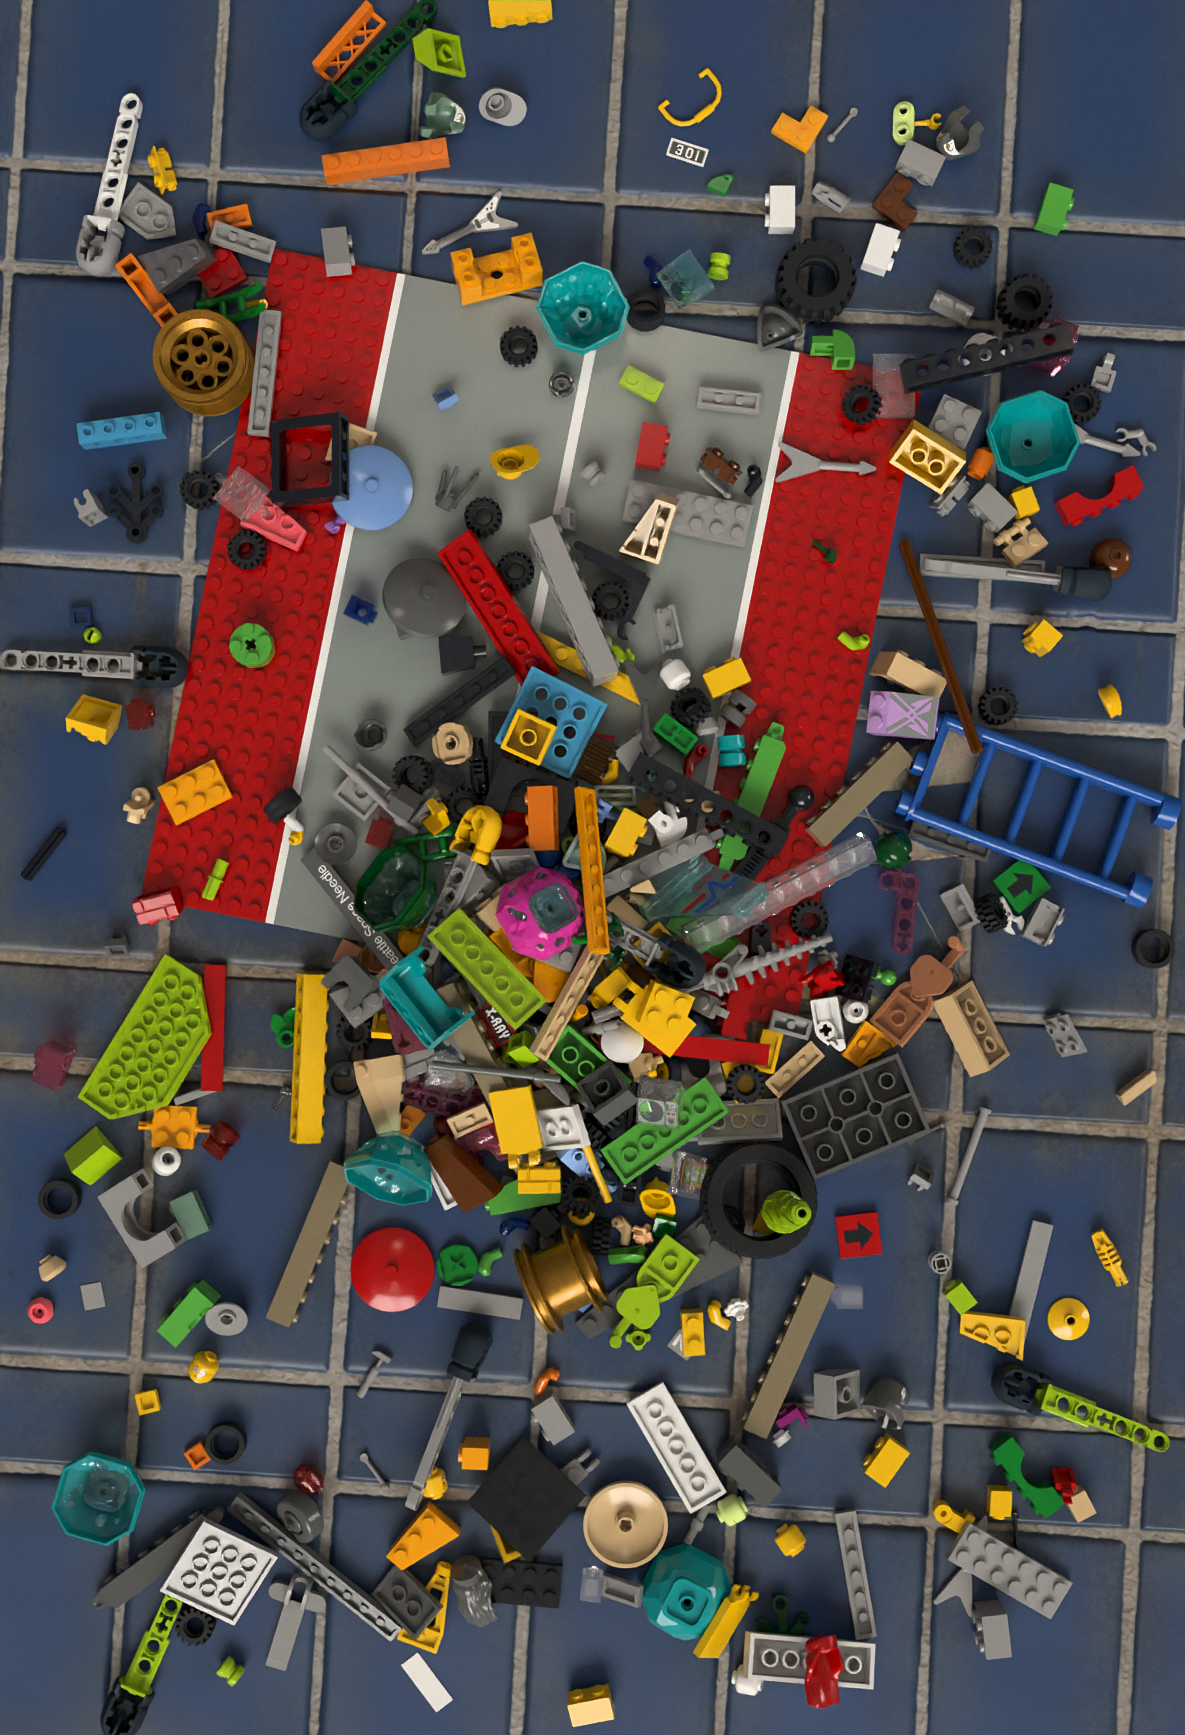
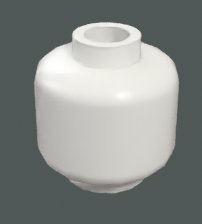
M668 659L662 664L663 668L660 671V677L669 689H676L678 691L690 683L691 672L682 660Z
M166 1146L160 1148L152 1158L153 1169L162 1176L172 1175L181 1164L180 1153L173 1147Z
M743 1664L738 1667L737 1671H733L732 1684H735L738 1693L755 1696L758 1691H762L764 1680L743 1677Z

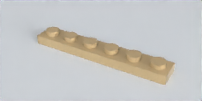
M588 944L529 1049V1052L544 1061L548 1060L604 958L603 954L590 953L588 951Z

